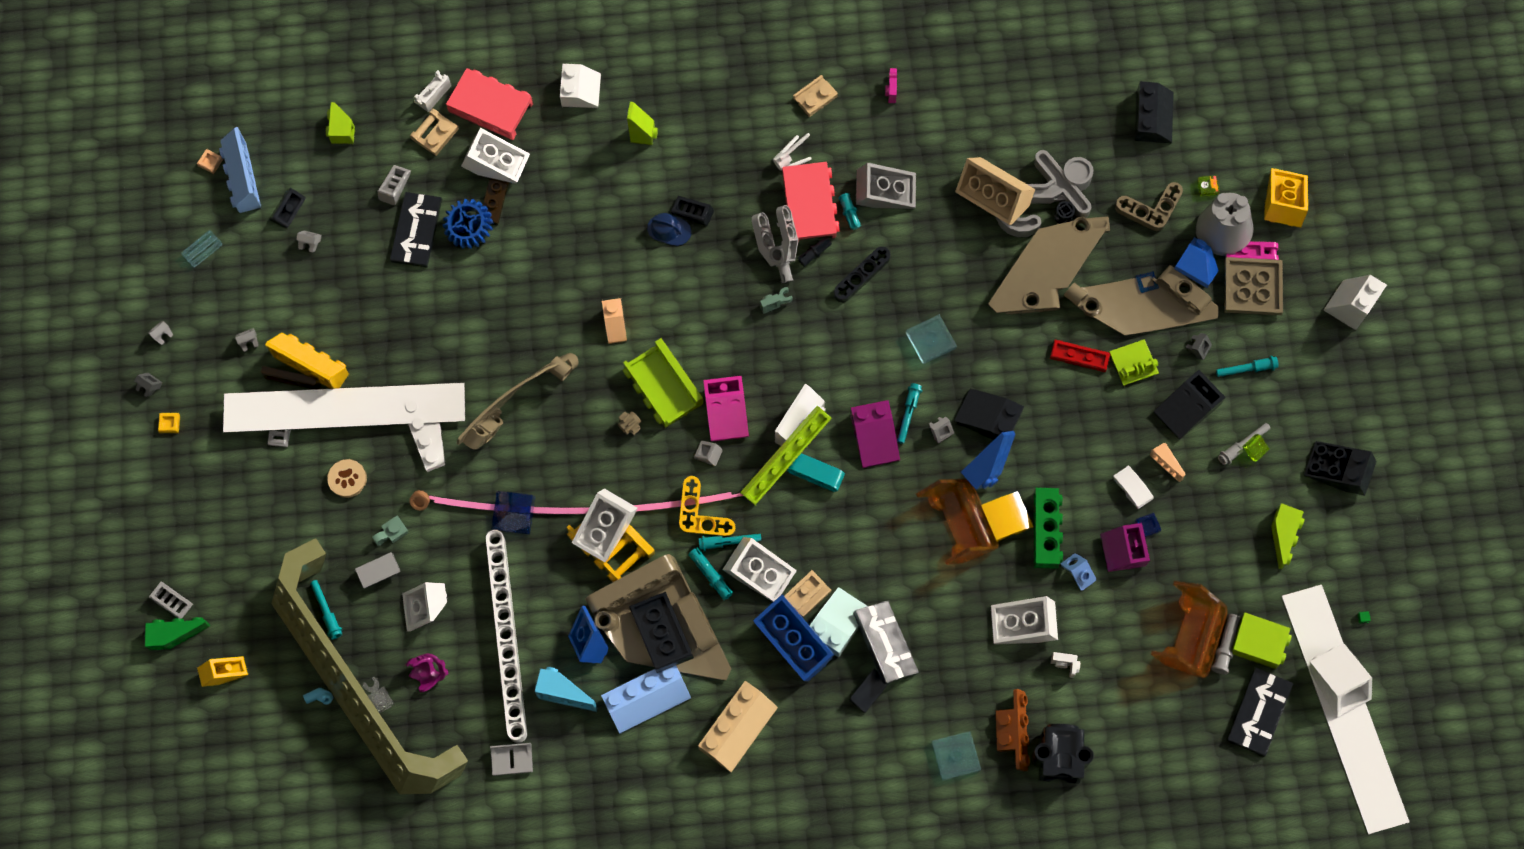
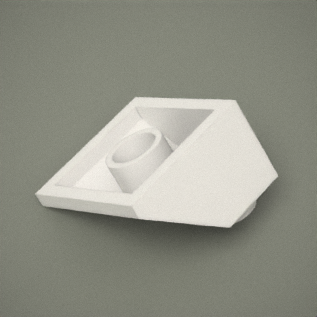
M425 582L402 593L407 631L415 630L434 621L447 603L445 584Z

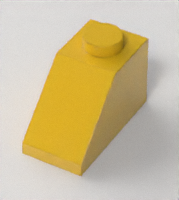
M243 656L209 659L197 668L202 687L224 684L248 675Z

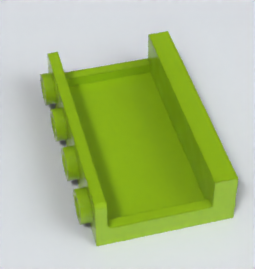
M662 338L655 341L654 347L632 361L623 362V373L627 379L631 378L633 380L635 391L638 394L642 393L645 398L643 402L646 407L653 409L655 420L658 424L662 423L665 428L703 404V397Z

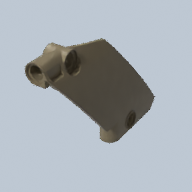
M1171 265L1165 269L1158 279L1148 275L1089 287H1080L1073 283L1064 294L1086 316L1094 317L1124 336L1218 319V305L1212 301V298ZM1181 286H1187L1190 291L1188 293H1182L1180 292L1179 288ZM1089 303H1094L1097 308L1089 311L1086 306Z
M567 353L561 357L556 356L549 364L511 388L485 409L457 439V444L460 445L463 442L469 448L478 449L489 442L503 424L502 419L499 417L502 413L500 408L519 389L543 372H550L559 380H565L570 372L578 366L577 356L573 353Z

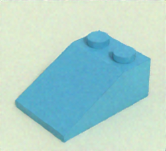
M552 667L540 669L535 693L539 699L597 712L598 708L595 701L559 673L558 669Z

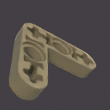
M1176 182L1168 184L1155 209L1128 196L1119 197L1115 209L1119 214L1153 231H1161L1176 207L1183 188ZM1176 189L1177 191L1173 198H1169L1171 191ZM1126 202L1127 206L1122 208L1121 205ZM1168 203L1171 209L1165 211L1161 208V204ZM1141 209L1145 211L1146 216L1138 217L1136 211ZM1149 214H1151L1152 216L1150 220L1147 221ZM1157 219H1160L1158 225L1154 224Z

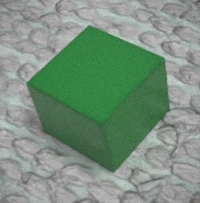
M1369 611L1357 614L1359 624L1371 621Z

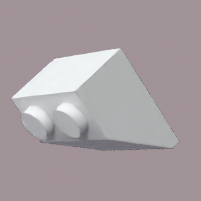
M563 64L560 88L562 107L598 108L601 74L581 64Z

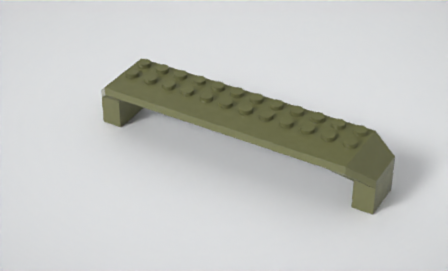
M315 538L285 553L271 604L399 794H431L460 777L468 760L458 745L435 758L404 751L296 591L298 582L320 572L326 552Z

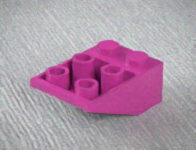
M742 376L703 380L711 442L749 437Z

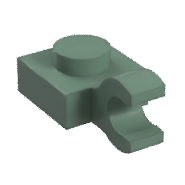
M788 287L782 288L779 295H767L762 298L760 308L763 314L793 300L792 296H783L789 292Z
M397 515L381 526L384 530L383 532L375 534L372 538L376 545L380 546L388 539L394 543L409 532Z

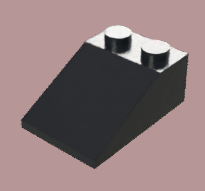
M970 388L954 422L994 440L1002 432L1014 431L1024 406L1007 398Z

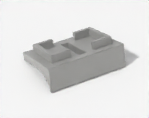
M531 743L490 746L493 776L533 772ZM510 750H513L514 768H511Z

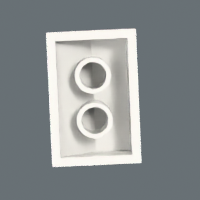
M807 384L803 386L775 430V443L780 446L817 405L823 411L826 410L824 408L825 401Z

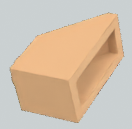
M621 298L602 301L608 344L627 341Z

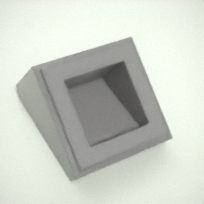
M701 441L694 458L716 466L721 456L722 448L716 443Z

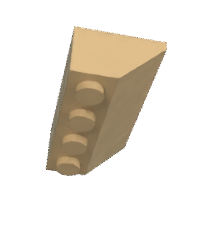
M978 157L967 158L955 192L1005 223L1012 225L1030 206L1035 189L985 159Z
M744 681L699 743V750L729 772H732L778 707L761 691Z

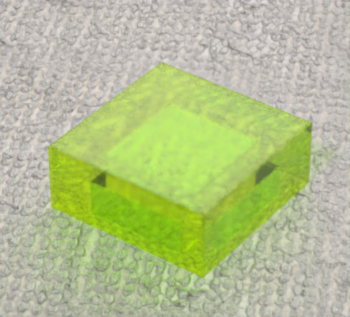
M1255 434L1242 446L1251 460L1256 462L1270 450L1259 434Z

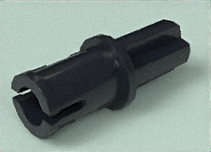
M824 237L814 246L810 245L806 252L797 257L800 264L805 267L816 257L819 258V254L832 245L831 240L828 237Z

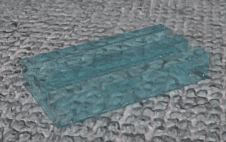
M209 230L181 252V254L195 268L223 244ZM214 241L216 242L206 251H204L210 244H212ZM199 253H202L201 255H199L196 259H194V260L192 261V259H193L195 256H197Z

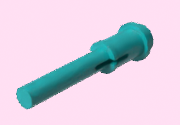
M1269 356L1266 359L1253 360V363L1216 369V375L1220 377L1252 370L1258 372L1272 369L1273 371L1279 367L1277 357Z
M911 383L908 386L909 392L905 403L906 410L897 442L901 444L905 442L913 410L917 408L919 395L923 391L921 389L922 386L919 384Z
M761 534L722 538V535L715 537L702 536V538H698L699 549L706 551V549L723 548V545L739 544L743 537L752 538L759 542L761 541Z
M314 580L310 584L324 615L322 619L328 630L327 635L331 639H337L342 636L343 629L339 627L334 613L330 612L318 581Z

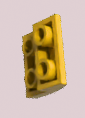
M1018 492L981 505L996 541L1033 528V524Z

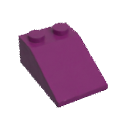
M889 400L851 407L850 416L862 468L900 461Z

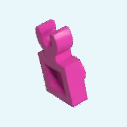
M890 68L889 85L885 86V96H889L888 103H896L897 68Z

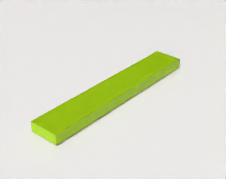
M817 405L740 493L756 505L832 418Z

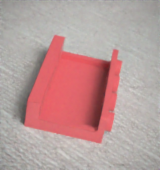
M466 68L446 103L450 113L511 140H514L517 135L515 129L528 106L532 107L533 105L532 97L529 93L525 91L520 92L509 84L504 85L493 77L488 78L479 71H472Z
M827 162L783 167L782 175L786 205L792 213L798 243L800 239L825 236L836 238V234L840 230L839 222L835 221L834 214H837L836 203H832V196H835L834 186L830 185L829 179H832L831 167L828 168Z

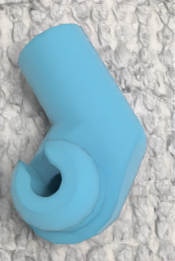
M317 688L303 695L307 704L318 700L327 705L333 700L331 692L322 688Z

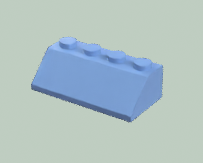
M236 127L220 140L222 148H219V151L226 163L223 164L225 174L229 176L227 186L233 194L230 197L233 208L236 207L239 213L261 208L247 143L238 127Z
M677 666L656 673V670L653 669L601 695L619 734L691 699Z

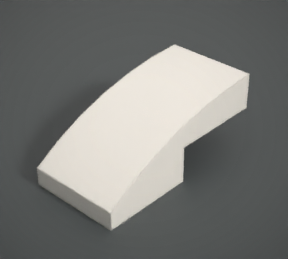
M1127 466L1113 476L1114 481L1126 492V497L1138 509L1154 499L1149 489L1130 466Z

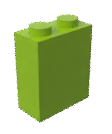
M1244 612L1232 646L1233 655L1276 669L1280 664L1283 665L1286 653L1283 652L1285 646L1290 644L1292 635L1289 632L1291 628Z

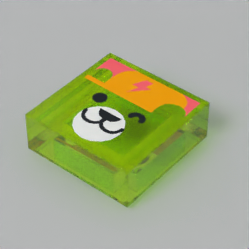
M1217 175L1197 178L1200 196L1219 194Z

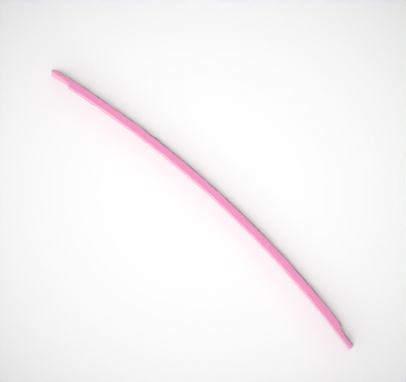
M731 492L700 497L699 504L741 497L743 495L741 493L732 495ZM429 496L430 500H435L434 503L502 512L587 514L589 508L496 505ZM688 499L684 505H696V502L693 499ZM681 500L633 506L638 508L636 512L681 507Z

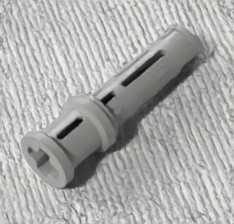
M1228 614L1220 648H1217L1215 651L1216 659L1214 665L1211 666V670L1219 674H1228L1229 661L1233 658L1232 646L1241 619L1240 616L1237 617L1235 614Z

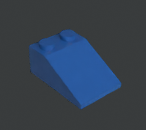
M1014 431L1002 432L961 471L975 489H986L988 486L991 488L999 481L997 478L1003 471L1016 434Z

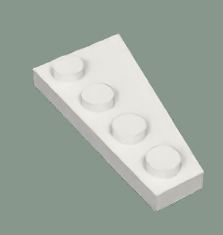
M409 401L406 404L407 411H416L417 403ZM415 418L412 424L408 425L426 471L429 472L444 466L445 459L440 422L424 423L423 419Z

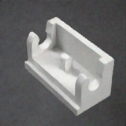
M437 70L435 77L419 95L416 94L414 96V103L429 112L451 87L449 77L445 74L442 76L439 70Z

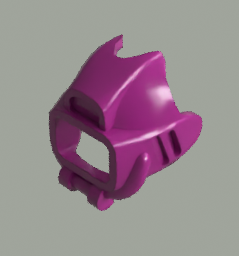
M430 653L411 658L405 664L407 667H413L409 677L421 683L418 688L420 692L429 690L438 681L444 680L445 676L449 674L445 668L444 660H439L437 656ZM432 662L437 664L439 672L435 670Z

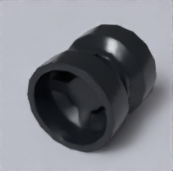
M1068 201L1060 202L1054 215L1055 221L1058 224L1072 221L1075 213L1074 205Z

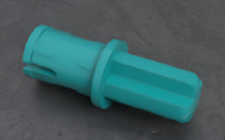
M849 193L842 194L838 198L843 208L842 214L846 216L850 229L856 230L860 227L856 214L857 208L853 206Z

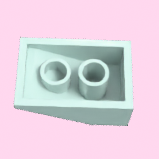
M838 587L817 614L810 627L833 654L840 657L859 628L853 612L868 606Z

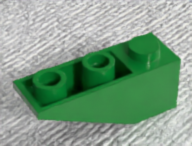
M194 617L191 621H184L181 618L172 619V622L152 620V623H146L145 647L149 650L172 649L209 628L210 624L201 617Z

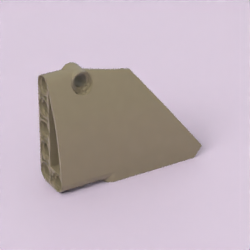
M664 555L585 598L595 618V625L604 631L626 662L654 667L629 606L666 592L694 657L691 660L676 665L679 672L727 680L731 667L698 599L691 592L675 557L672 555ZM605 617H609L608 625L603 626L602 620Z

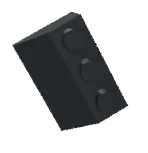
M1140 81L1136 92L1135 141L1172 144L1174 92L1160 83Z

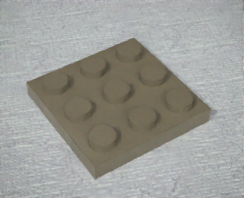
M1226 257L1224 260V312L1282 315V260Z

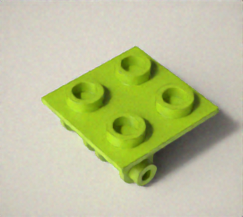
M1145 339L1109 351L1123 386L1159 374L1156 367L1158 366V361L1152 358Z

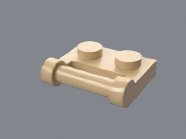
M432 108L429 112L430 115L415 132L411 133L410 138L437 156L459 128ZM434 120H437L438 123L436 124V126L431 130V132L426 136V138L423 139L421 136L434 122Z

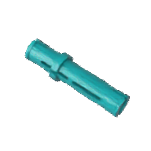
M698 547L693 549L688 556L708 579L711 588L714 587L723 600L728 599L733 594V591L726 585L723 576L716 572Z

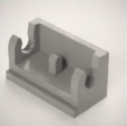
M392 552L355 568L364 589L400 572Z

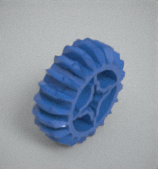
M464 199L463 204L457 201L458 206L451 205L453 210L451 212L446 211L449 216L443 217V220L446 222L443 224V228L446 229L444 234L449 236L448 240L453 242L455 246L460 245L463 249L466 245L469 249H472L473 244L479 247V241L485 243L484 237H490L487 231L493 230L490 226L493 223V220L490 218L492 214L487 212L488 208L482 206L483 204L480 201L476 203L474 199H471L470 202ZM473 211L479 214L469 216L466 212ZM468 232L470 236H459L457 233Z

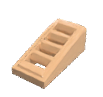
M1163 443L1152 449L1150 456L1178 482L1182 481L1185 477V472L1167 444Z

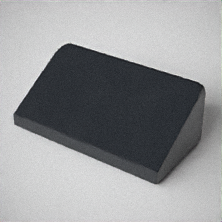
M292 188L287 189L269 220L288 228L306 197Z
M875 668L850 698V702L864 713L868 711L888 686V684H883Z

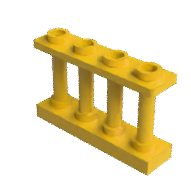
M629 524L623 537L619 540L606 562L595 556L593 557L596 559L594 563L601 570L605 569L609 573L607 575L608 578L615 582L641 556L644 557L646 555L650 559L655 554V550ZM570 525L567 526V536L572 541L580 525L576 529H573ZM628 542H633L637 546L636 551L614 571L607 562ZM581 549L587 556L590 555V553Z

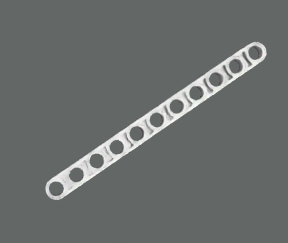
M492 530L486 535V546L506 728L509 738L515 743H521L527 737V726L506 541L500 531ZM495 537L501 538L498 544H492V539ZM496 556H502V557H503V559H502L501 562H499V563H494V562H493V560H494V558H495ZM500 574H501V575H505V578H504L503 581H501V582H496V581H495V578H496L498 575H500ZM500 594H507V597L504 601L497 600V597ZM502 613H509V617L506 620L499 619ZM504 632H511L510 638H501ZM506 651H513V656L511 658H504V653ZM509 670L516 671L515 676L512 678H507L506 673ZM510 690H518V694L515 697H508ZM513 709L520 710V714L517 717L510 716V712ZM516 728L522 729V734L519 737L512 736V732Z

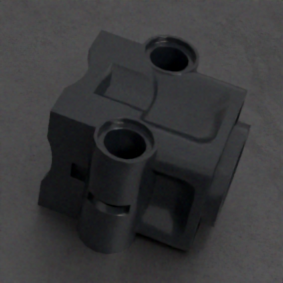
M1049 724L1041 731V744L1037 745L1030 757L1032 764L1039 767V781L1050 782L1059 779L1067 783L1079 784L1084 779V769L1094 758L1092 749L1084 746V729H1079L1078 726L1070 724ZM1038 752L1043 753L1045 758L1039 757ZM1078 755H1082L1086 761L1080 760Z

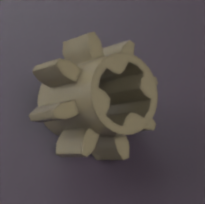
M624 411L618 417L620 421L618 426L626 435L629 433L635 435L640 430L639 424L641 420L634 412L631 411L627 414Z

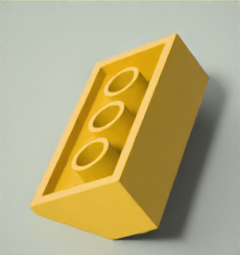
M280 333L266 342L265 345L274 358L306 376L318 378L320 383L329 389H339L349 375L344 363L339 360L334 362L328 354L322 351L320 353L316 352L315 348L306 342L304 344L298 342L299 339L292 334Z

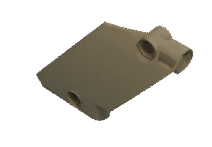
M1078 217L1074 221L1038 229L988 305L996 313L1005 312V314L1060 309L1058 290L1069 287L1102 235L1110 233L1109 217ZM1081 223L1085 225L1086 229L1079 231L1075 226ZM1028 298H1034L1036 299L1037 303L1033 306H1030L1027 304L1026 300Z

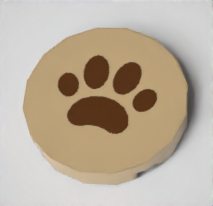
M351 459L335 463L328 473L330 489L336 495L343 498L358 495L367 482V474L363 466Z

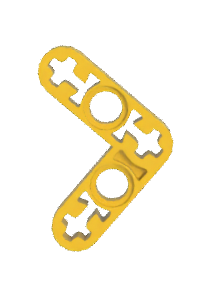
M695 476L687 477L684 480L682 490L680 528L687 533L717 536L732 535L736 528L734 521L731 519L698 515L701 483ZM691 480L698 484L697 487L693 488V494L697 493V497L692 495L685 496L686 492L690 493L687 483H690ZM688 499H693L696 502V506L692 510L685 508L684 504ZM683 512L695 513V516L691 515L690 521L694 525L690 526L689 529H686V526L683 525V522L687 521V515H683ZM705 520H710L713 523V528L710 531H705L702 528V523ZM715 521H720L719 525H725V522H729L732 529H729L728 533H725L723 528H718L719 532H714L716 529Z

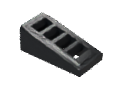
M678 196L671 213L708 226L714 210L709 204ZM685 203L683 210L680 211L682 204Z

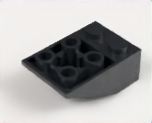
M1198 370L1176 389L1154 411V414L1180 440L1217 409L1226 397Z
M1316 441L1304 476L1348 493L1365 496L1377 461L1372 451Z

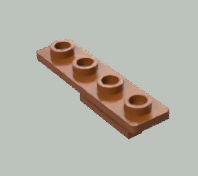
M1014 689V709L996 711L997 751H1015L1016 769L1025 772L1028 771L1030 764L1027 749L1029 745V737L1027 735L1028 716L1026 714L1028 699L1024 691Z

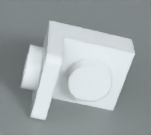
M1053 652L1051 655V664H1055V667L1067 668V666H1070V678H1074L1076 673H1079L1080 661H1077V655Z

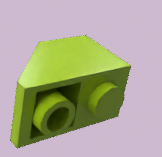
M331 102L330 109L327 110L329 126H326V136L329 137L332 144H354L355 126L352 119L335 102Z

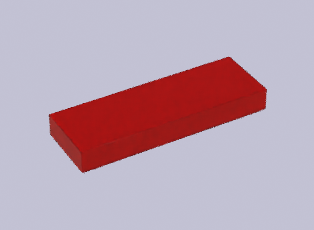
M1054 340L1050 359L1106 372L1110 353Z

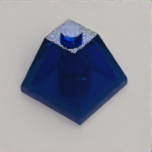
M497 491L491 529L530 535L535 496Z

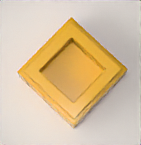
M159 413L158 432L179 433L180 414Z

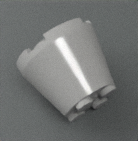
M1221 193L1200 214L1196 224L1197 238L1205 241L1211 247L1214 254L1226 256V254L1234 255L1245 248L1251 241L1253 222L1248 199L1245 196L1235 193Z

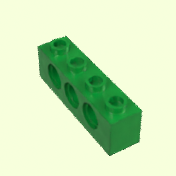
M1035 488L1034 568L1057 569L1059 564L1063 562V551H1060L1059 545L1063 543V532H1059V525H1062L1063 514L1059 513V506H1062L1063 497L1059 495V488ZM1050 506L1053 512L1047 513L1043 507ZM1051 525L1053 527V531L1048 532L1044 529L1043 526ZM1044 544H1051L1053 546V550H1046L1044 548Z

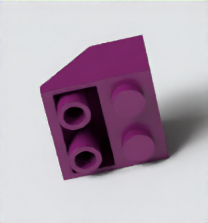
M1142 523L1124 525L1100 534L1108 572L1145 567L1149 563L1150 558Z

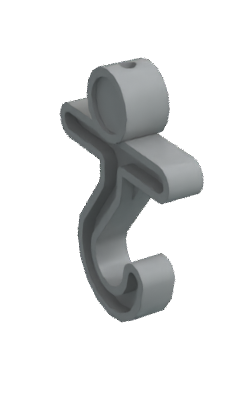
M1038 151L1035 156L1034 165L1048 183L1027 184L1035 189L1031 203L1051 204L1055 201H1068L1074 205V214L1077 217L1087 218L1092 207L1081 191L1085 190L1091 183L1093 176V166L1085 158L1074 157L1069 159L1064 169H1062L1047 151ZM1030 215L1026 218L1019 217L1012 225L996 217L999 226L1006 233L1016 237H1029L1035 234L1041 226V219L1038 215Z

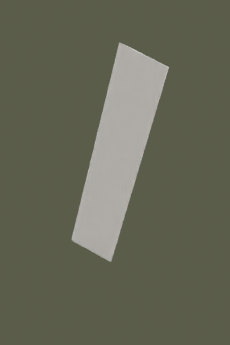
M464 383L224 394L223 432L412 424L415 418L423 419L424 423L465 421ZM409 401L416 402L417 410L414 412L407 411L406 404Z
M1322 585L1282 596L1309 672L1310 661L1315 656L1323 655L1331 648L1343 644ZM1311 675L1368 834L1409 823L1366 703L1337 717Z

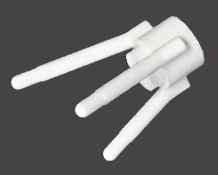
M809 133L795 143L799 138L796 135L773 158V162L780 171H782L783 167L801 165L811 160V157L790 164L792 159L789 155L810 136Z

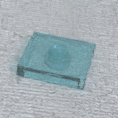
M940 314L906 330V334L923 364L957 349V345Z
M971 731L931 742L942 781L981 771Z

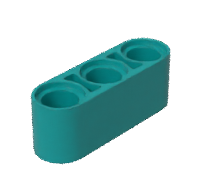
M802 453L787 469L790 474L833 492L838 491L845 476L842 470Z

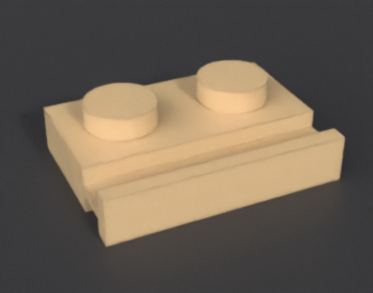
M822 75L793 95V99L798 102V105L809 117L838 97V93L828 81H825Z
M811 570L785 595V598L804 618L832 590Z

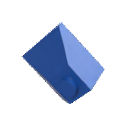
M1195 237L1174 268L1206 288L1219 271L1211 247L1205 241Z
M581 606L568 637L580 662L602 663L604 656L608 652V646L586 606Z

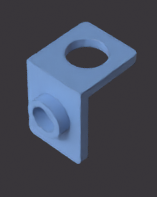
M1073 554L1061 563L1063 568L1071 572L1080 590H1084L1096 581V577L1087 560L1078 554ZM1078 560L1074 565H1068L1071 561Z

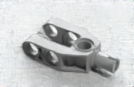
M783 205L776 209L777 226L780 227L783 239L781 246L775 247L769 220L765 213L753 215L752 225L760 253L770 266L779 268L781 282L786 283L793 281L789 264L795 261L798 237L791 210L787 205Z

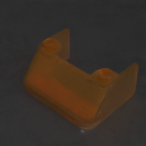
M967 479L938 480L916 493L917 497H928L929 504L933 509L943 511L957 544L952 547V557L945 561L946 565L964 563L998 549V541H996L982 509L981 501L975 488Z
M1174 581L1173 585L1182 591V596L1179 598V605L1185 612L1175 648L1168 646L1163 652L1152 651L1151 655L1165 666L1196 677L1205 678L1209 674L1227 617V606L1201 584Z

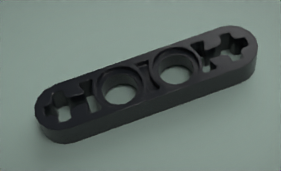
M886 247L876 248L835 287V299L843 303L854 296L890 261V251ZM879 253L881 255L885 253V259L880 258L878 263H876L875 261L878 259ZM870 264L874 267V270L866 272L863 267ZM852 277H859L861 279L860 284H852L850 281ZM848 285L849 288L846 290V296H839V290L843 292Z

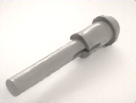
M1265 423L1241 442H1236L1226 451H1221L1218 456L1219 461L1223 465L1231 464L1234 458L1244 452V448L1271 429L1269 424Z

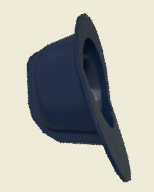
M668 213L658 214L648 223L647 230L651 238L663 243L679 246L685 244L691 237L690 225L685 220Z

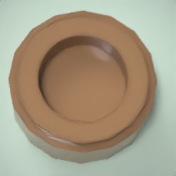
M415 491L410 497V505L415 510H424L430 503V497L424 491Z

